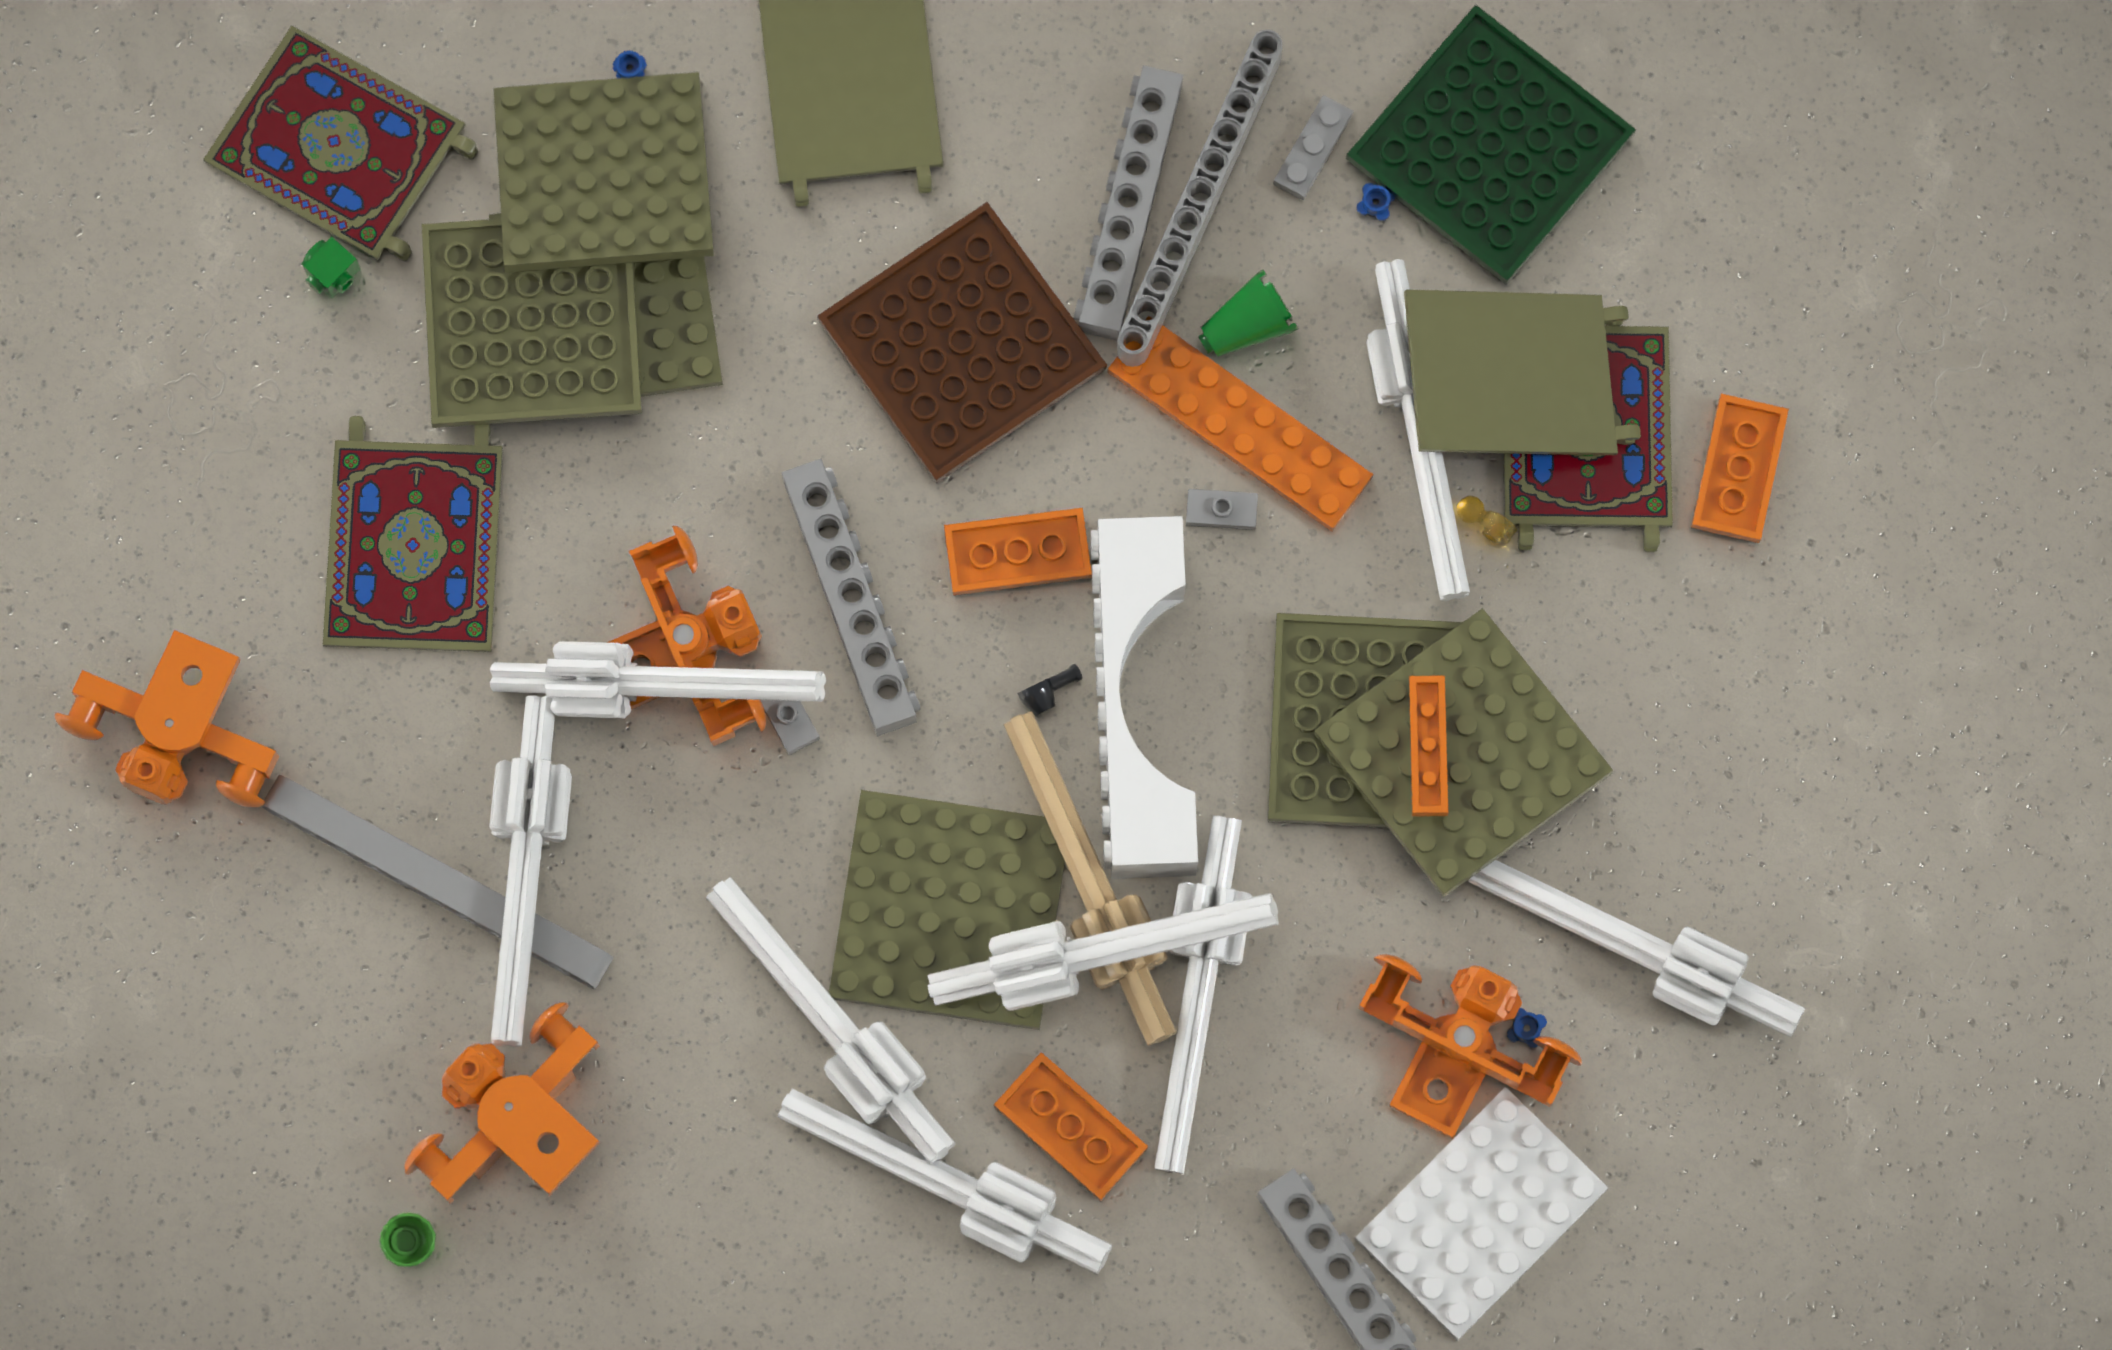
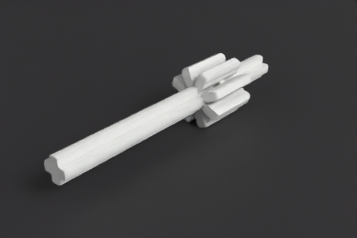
M1400 259L1391 262L1384 261L1376 265L1375 272L1386 329L1372 331L1368 334L1366 342L1378 403L1383 406L1394 404L1395 407H1402L1440 600L1461 599L1469 596L1470 590L1442 452L1418 451L1404 291L1406 289L1410 290L1404 260Z
M559 641L553 647L554 659H548L547 664L494 662L490 669L492 674L490 687L493 692L546 693V697H553L550 707L551 711L556 716L625 718L631 712L630 701H636L637 696L822 702L826 694L824 690L826 682L824 672L638 666L637 663H631L633 650L628 644Z
M530 695L526 697L520 758H513L512 762L502 760L496 764L489 827L492 830V835L500 839L511 838L491 1035L492 1044L497 1046H522L542 845H549V841L562 842L565 840L567 833L572 775L570 768L563 764L551 765L555 714L550 708L553 698L546 696Z
M1222 816L1212 817L1202 884L1179 883L1173 916L1252 897L1247 892L1231 889L1242 820ZM1247 932L1168 951V953L1174 956H1182L1189 959L1154 1169L1184 1174L1218 964L1240 965L1242 963Z
M1497 860L1469 879V883L1660 974L1654 986L1653 996L1711 1025L1719 1023L1727 1007L1792 1037L1805 1011V1008L1741 978L1747 966L1748 955L1693 928L1685 927L1682 929L1674 945Z
M731 877L725 882L720 881L713 887V891L706 898L835 1050L837 1055L826 1062L824 1070L837 1089L867 1124L876 1123L882 1116L884 1118L890 1116L930 1164L945 1157L949 1153L948 1151L955 1146V1142L913 1092L922 1086L926 1078L924 1070L883 1022H875L868 1029L864 1027L859 1030Z
M1268 893L1071 940L1070 937L1066 936V928L1060 921L992 937L989 942L992 957H989V960L929 974L930 985H928V990L936 1006L997 991L998 995H1002L1004 1007L1008 1011L1076 995L1079 990V982L1076 975H1079L1081 971L1278 925V909L1276 902L1273 901L1272 894Z
M791 1089L781 1104L782 1108L778 1113V1118L966 1209L961 1217V1233L1018 1262H1024L1028 1259L1030 1252H1033L1037 1245L1096 1274L1104 1267L1108 1259V1254L1112 1248L1111 1244L1050 1215L1056 1203V1192L997 1162L991 1163L987 1171L983 1172L978 1180L940 1160L930 1164L919 1150L794 1089Z

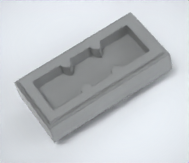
M1188 489L1186 526L1256 530L1258 493Z
M761 700L765 713L788 755L820 739L800 701Z

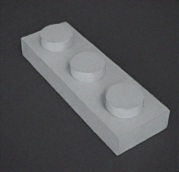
M1323 95L1275 177L1273 185L1304 200L1350 121L1353 110Z

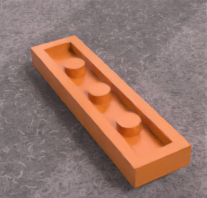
M1445 675L1409 676L1412 817L1448 816Z

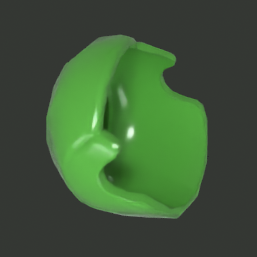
M411 1212L400 1213L392 1217L381 1230L380 1248L386 1259L397 1266H417L424 1262L434 1251L436 1234L430 1222L420 1214Z

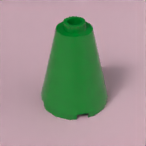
M1264 269L1255 274L1201 326L1203 334L1198 337L1208 354L1215 351L1219 357L1298 330L1295 322L1291 325L1287 323L1286 320L1292 316L1274 285L1270 281L1266 284L1262 281L1263 278L1268 276Z

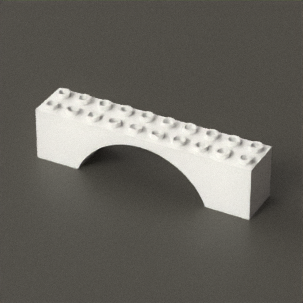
M1183 516L1098 519L1097 530H1091L1090 542L1091 560H1098V564H1092L1093 594H1099L1100 597L1094 599L1093 617L1094 628H1101V633H1095V662H1102V667H1097L1096 690L1097 696H1104V702H1098V731H1105V736L1099 737L1100 765L1107 766V771H1101L1100 779L1101 800H1108V806H1102V833L1109 834L1110 841H1104V869H1111V879L1196 876L1198 845L1195 792L1181 787L1165 777L1145 758L1135 744L1124 720L1119 692L1124 664L1139 636L1158 616L1184 602L1186 581Z

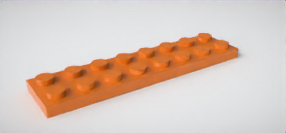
M1148 315L1145 321L1152 320L1153 318ZM1163 325L1148 358L1143 364L1135 367L1127 366L1117 356L1108 368L1107 373L1331 532H1333L1373 478V473ZM1135 341L1128 342L1125 345L1131 351L1142 347L1140 343Z

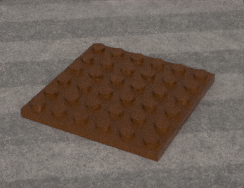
M988 202L817 315L819 323L936 484L1107 368L1104 359Z

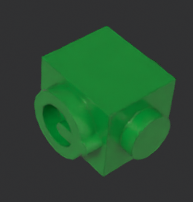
M333 237L327 242L320 240L315 243L306 253L301 263L307 275L306 283L318 294L324 291L331 298L338 292L344 293L354 281L353 276L361 269L357 259Z

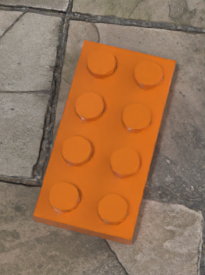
M1720 394L1691 528L1760 543L1789 409Z
M1083 507L944 525L953 596L1092 578Z
M1042 1052L993 1105L996 1110L1100 1202L1148 1149V1146Z

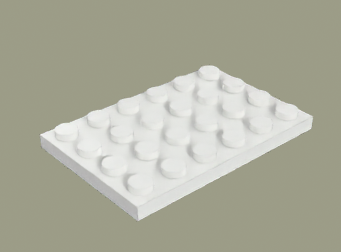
M1505 1087L1355 1237V1240L1458 1341L1599 1199L1608 1187Z

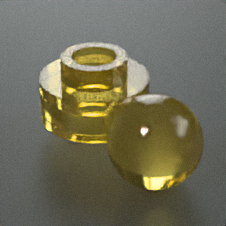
M1466 496L1457 505L1459 518L1466 523H1480L1484 529L1482 534L1496 544H1500L1501 541L1509 543L1517 531L1515 525L1504 516L1494 511L1487 512L1483 502L1476 496Z

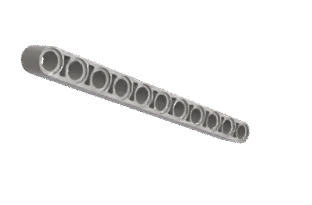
M1262 30L1253 37L1120 330L1117 353L1121 362L1127 366H1139L1148 358L1277 72L1282 58L1283 43L1279 34L1272 30ZM1270 47L1275 52L1266 55L1262 54L1259 49ZM1257 76L1262 81L1252 84L1247 82L1246 78ZM1237 105H1243L1248 108V111L1238 113L1232 108ZM1224 134L1232 135L1235 138V140H1233L1232 142H1223L1219 139V137ZM1214 163L1220 165L1222 169L1212 172L1207 170L1206 166ZM1196 193H1204L1209 198L1205 201H1196L1192 196ZM1188 222L1192 223L1195 228L1191 231H1184L1179 228V225ZM1170 252H1177L1181 254L1182 258L1172 261L1165 256ZM1156 282H1164L1169 287L1159 291L1154 289L1152 285ZM1148 311L1153 313L1155 318L1145 321L1140 319L1138 315ZM1135 341L1140 343L1142 347L1131 351L1125 347V344Z
M278 775L264 799L265 804L262 807L265 810L501 939L506 897L291 779ZM535 913L531 956L583 985L596 989L613 957Z

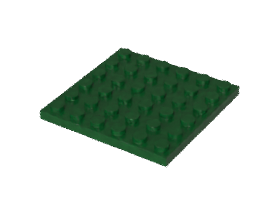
M1475 4L1346 154V159L1377 184L1385 187L1396 199L1507 285L1633 137L1636 129Z

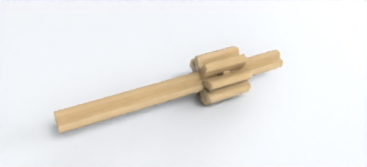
M1033 712L1011 718L1009 722L1004 724L1005 730L1087 910L1082 915V918L1074 920L1070 925L1074 938L1079 939L1150 922L1149 914L1139 896L1136 894L1127 895L1117 900ZM1166 952L1089 969L1095 985L1100 989H1109L1120 983L1148 1046L1157 1042L1160 1043L1177 1033L1150 974V971L1154 970L1155 966L1163 964L1167 959Z

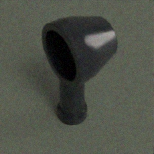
M1073 664L1068 669L1017 694L1022 703L1036 716L1055 707V690L1074 681L1082 680V674L1078 666Z

